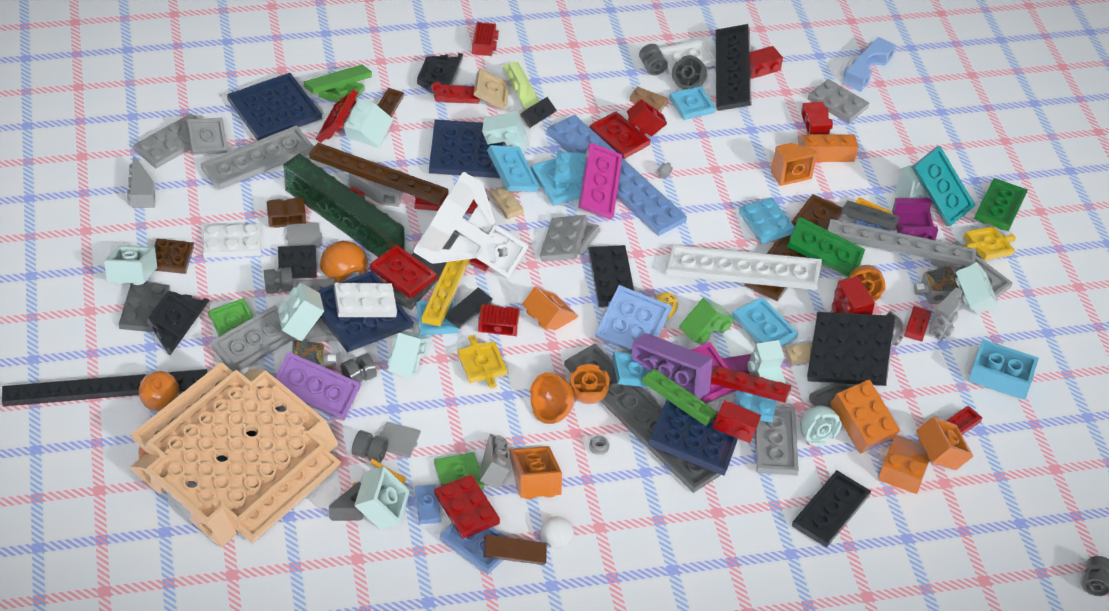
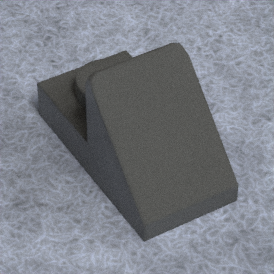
M357 482L329 505V519L332 521L362 520V512L354 506L361 486L360 482Z

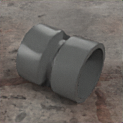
M647 44L640 50L639 57L650 75H659L667 69L668 62L658 45Z
M291 267L279 268L278 271L275 269L263 270L266 294H274L278 290L291 292L293 289ZM279 278V283L274 282L275 279Z
M368 353L356 357L355 361L350 359L340 364L342 375L359 383L362 382V379L367 381L377 376L375 363Z
M359 430L354 438L351 453L361 458L367 456L369 461L374 459L381 463L386 455L389 440L378 435L373 437L372 433Z
M1093 556L1086 562L1083 589L1090 595L1102 597L1109 594V559L1106 557Z

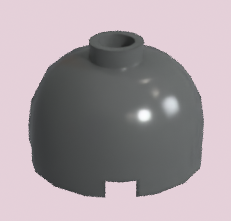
M686 55L681 57L682 59L678 62H675L672 68V78L680 88L693 89L703 85L707 77V69L699 58Z

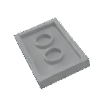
M827 79L808 94L807 99L810 102H824V106L828 108L829 113L847 124H850L867 110L870 104L830 79Z
M574 215L552 218L539 256L541 261L576 259L588 222L587 216Z

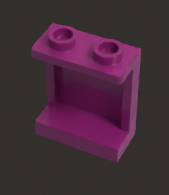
M895 198L892 213L900 216L896 226L897 233L936 240L938 227L933 225L930 213L932 205L930 198Z

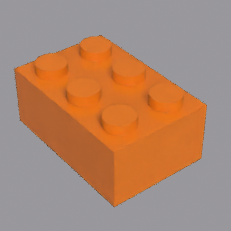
M870 379L837 393L830 402L831 407L839 416L843 427L859 454L892 440L900 431Z

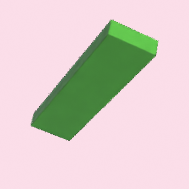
M362 64L304 81V87L312 94L371 78L372 71Z
M656 369L650 371L642 379V383L705 426L715 419L718 414L715 409Z

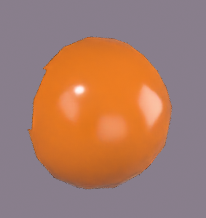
M342 240L332 243L324 250L320 259L322 272L330 279L335 278L337 282L346 280L348 275L353 272H359V275L368 271L369 264L366 253L354 242Z
M544 372L532 382L529 392L531 393L532 413L537 420L544 424H555L563 420L570 413L575 403L574 390L566 378L556 373Z

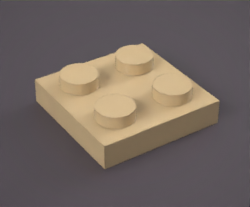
M480 68L476 73L473 95L504 110L507 106L510 83Z

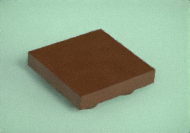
M156 238L154 247L157 269L155 271L186 274L194 250V242Z

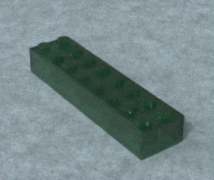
M299 153L283 164L285 191L295 198L304 199V204L375 256L380 257L395 245L405 250V232L401 223L393 220L387 213L382 212L374 204L369 203L361 195L352 191L347 185L342 184L334 176L325 172L323 168L315 165L309 158Z

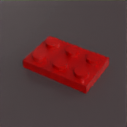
M352 89L334 104L315 138L318 142L322 143L325 139L329 140L335 131L339 132L343 128V121L348 118L351 113L349 110L357 102L355 100L358 95L357 91Z
M617 111L589 126L613 150L622 154L623 159L649 146L651 142L646 135L636 127H633Z
M395 245L369 264L371 271L386 282L392 283L394 288L409 299L437 280V274L398 245Z
M472 474L434 489V495L462 539L500 524V517Z

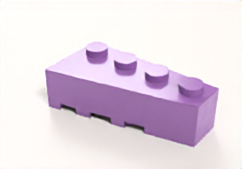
M648 333L633 341L631 359L647 370L652 371L656 369L700 400L710 392L713 358Z

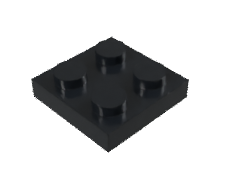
M316 245L278 247V270L279 268L291 267L292 279L317 278Z

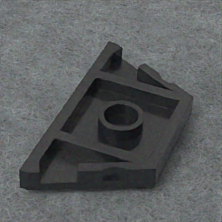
M458 53L457 57H448V54L427 56L418 74L417 84L433 94L435 93L432 92L431 85L435 82H440L442 85H452L462 63L463 53Z
M167 291L148 317L146 322L170 356L210 301L208 298L200 300L192 298V295H181L177 292Z

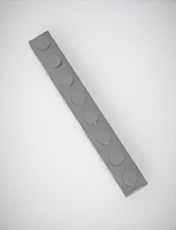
M830 219L828 231L853 243L963 266H970L975 263L977 249L834 219Z

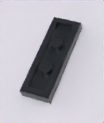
M478 287L452 308L445 318L458 329H461L480 313L482 304L489 305L493 298Z

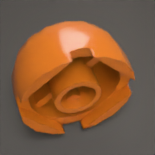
M872 265L856 267L850 273L849 278L859 276L874 301L878 300L886 289L885 278L882 272Z
M593 364L580 365L576 371L571 373L570 385L574 390V397L579 402L591 405L598 403L607 395L610 378L605 370L603 372L599 369V366Z
M153 371L147 374L139 386V398L142 404L150 411H161L180 394L179 384L176 379L164 371Z

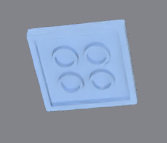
M619 285L595 333V337L632 352L633 341L643 334L648 333L659 337L672 310V306Z

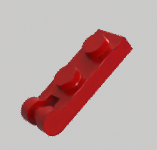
M435 82L431 85L432 92L435 93L434 99L436 102L479 104L481 100L473 95L474 86L442 85L440 82Z

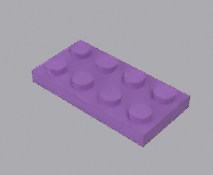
M291 352L287 353L275 377L307 405L345 421L362 386L361 383Z

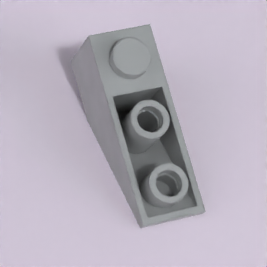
M133 157V163L129 164V174L132 177H128V186L131 190H127V199L131 201L132 208H155L154 181L139 160Z
M349 173L350 187L353 186L364 192L365 196L381 205L399 207L403 192Z
M490 433L479 471L480 482L498 490L510 472L509 447L504 437L500 435L495 436Z

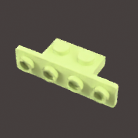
M514 61L504 64L503 70L524 109L526 110L539 102L519 62Z

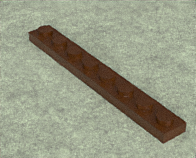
M319 142L309 153V159L438 205L442 204L449 193V189Z

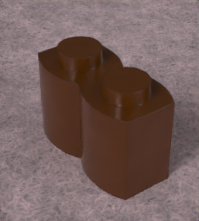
M273 199L266 202L269 227L280 228L291 224H306L304 199Z

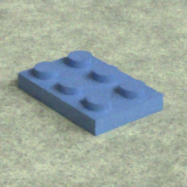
M451 524L440 534V540L487 575L503 561L483 557L485 535L506 537L494 527L462 539L454 525Z

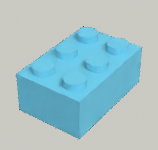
M982 339L968 381L1025 400L1039 357Z

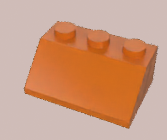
M855 134L798 135L797 137L800 146L817 152L815 162H855L858 149Z

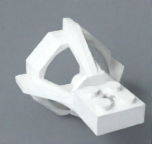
M463 172L424 232L414 252L432 264L477 258L509 278L529 246L496 225L483 184ZM474 199L478 206L468 221L464 220L462 217ZM453 231H457L459 236L451 249H442ZM505 247L507 255L499 257L498 248L502 249Z

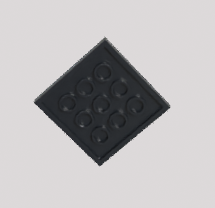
M817 312L807 373L808 382L860 384L870 379L873 385L887 386L895 316Z

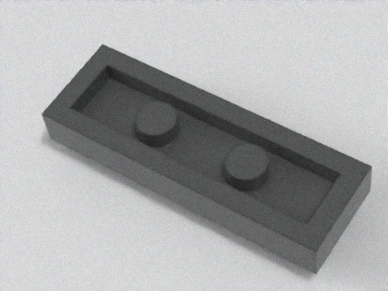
M848 200L843 206L841 213L849 218H857L867 224H876L887 230H894L900 216Z

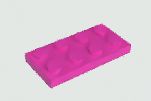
M593 143L587 146L578 208L609 220L614 217L622 154Z

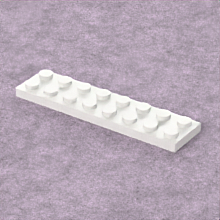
M673 245L666 271L669 276L817 290L822 259Z

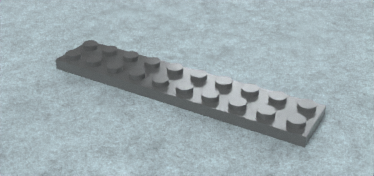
M595 343L564 361V366L571 373L576 371L580 365L585 364L597 365L603 372L605 370L610 378L609 390L605 398L600 402L693 493L721 476L711 470L648 445L662 408L640 386L618 384L613 360Z

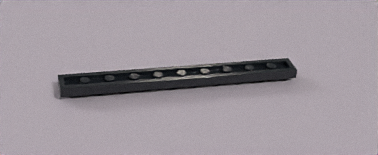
M207 369L168 373L176 379L180 392H183L207 374L208 371ZM147 374L2 386V405L6 407L139 395L140 383Z

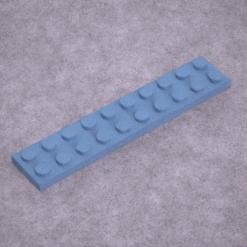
M575 114L547 127V134L567 152L586 154L587 146L590 143L616 152ZM622 158L616 198L657 236L685 223L687 216Z

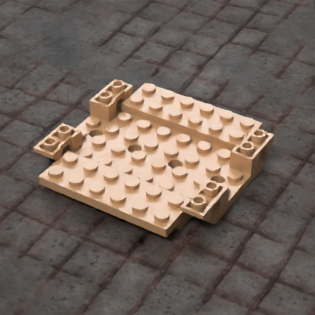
M222 362L131 434V439L148 454H145L131 465L130 469L160 495L166 490L191 512V522L221 548L236 536L237 532L235 529L253 544L339 468L341 464L330 453L338 446V441L323 417L266 370L249 369L242 375L238 370L233 372ZM283 406L286 408V411L278 412L275 408ZM255 431L257 435L250 437L246 432ZM218 456H226L228 460L220 462L216 458ZM194 481L197 483V486L190 488L186 483Z

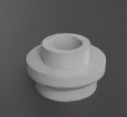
M671 163L661 164L657 170L659 172L658 177L666 179L673 170Z
M601 435L593 437L589 443L590 451L597 455L607 453L610 446L607 438Z

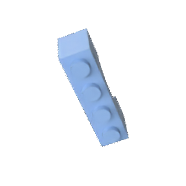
M877 37L874 42L871 41L868 48L861 52L860 57L854 59L852 65L845 69L843 84L862 92L870 81L872 70L869 66H885L893 58L896 45L880 37Z

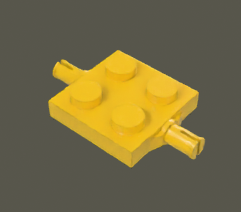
M994 226L966 231L963 236L968 242L963 244V246L977 249V253L984 261L1010 256L1015 251L1009 242H1014L1016 236L1014 234L1003 235Z
M470 335L468 340L471 345L457 350L458 358L470 384L486 380L489 389H492V387L494 389L497 386L494 378L507 375V368L495 341L478 343L476 335Z

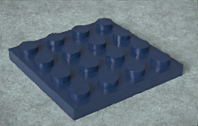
M291 73L227 94V100L257 141L296 125L301 127L322 119L320 110Z
M435 119L429 173L461 176L465 172L473 177L500 178L487 149L490 145L504 146V142L487 144L482 132L483 123Z
M373 271L339 283L382 282ZM334 285L317 290L320 293L324 308L320 318L347 353L413 328L414 322L396 299V317H338Z
M666 399L648 445L725 476L738 439L713 429L716 418L705 426Z

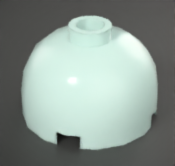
M822 405L814 406L807 410L800 421L802 435L813 446H821L826 444L825 440L829 438L834 439L842 426L839 416L831 408Z

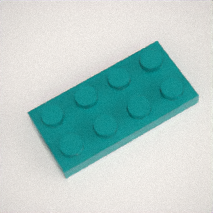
M936 146L911 167L946 226H952L976 206L941 146Z

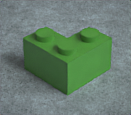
M702 298L678 327L693 342L702 345L710 338V334L714 330L722 334L729 330L735 319L722 305Z

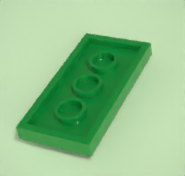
M994 178L974 219L1009 232L1028 189Z
M801 217L796 221L787 244L788 248L809 258L822 259L823 265L847 277L856 267L860 266L866 250Z

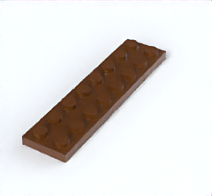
M812 194L791 223L795 226L796 221L801 217L828 230L830 219L839 220L842 217L843 207ZM791 235L777 239L766 253L809 258L787 247ZM745 283L744 285L777 302L788 289V287Z

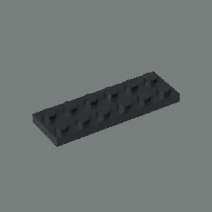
M749 24L716 29L717 110L722 111L751 106Z

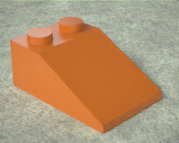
M896 435L882 465L878 481L917 494L930 462L925 447L918 442Z
M550 446L509 449L516 488L520 498L533 499L541 496L551 498L555 495H562V471Z

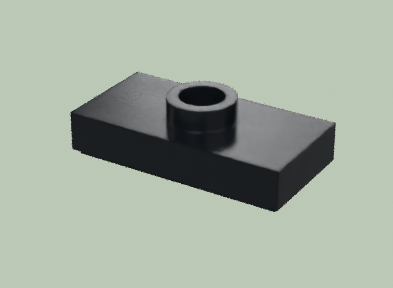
M547 96L520 113L528 127L531 128L557 110Z

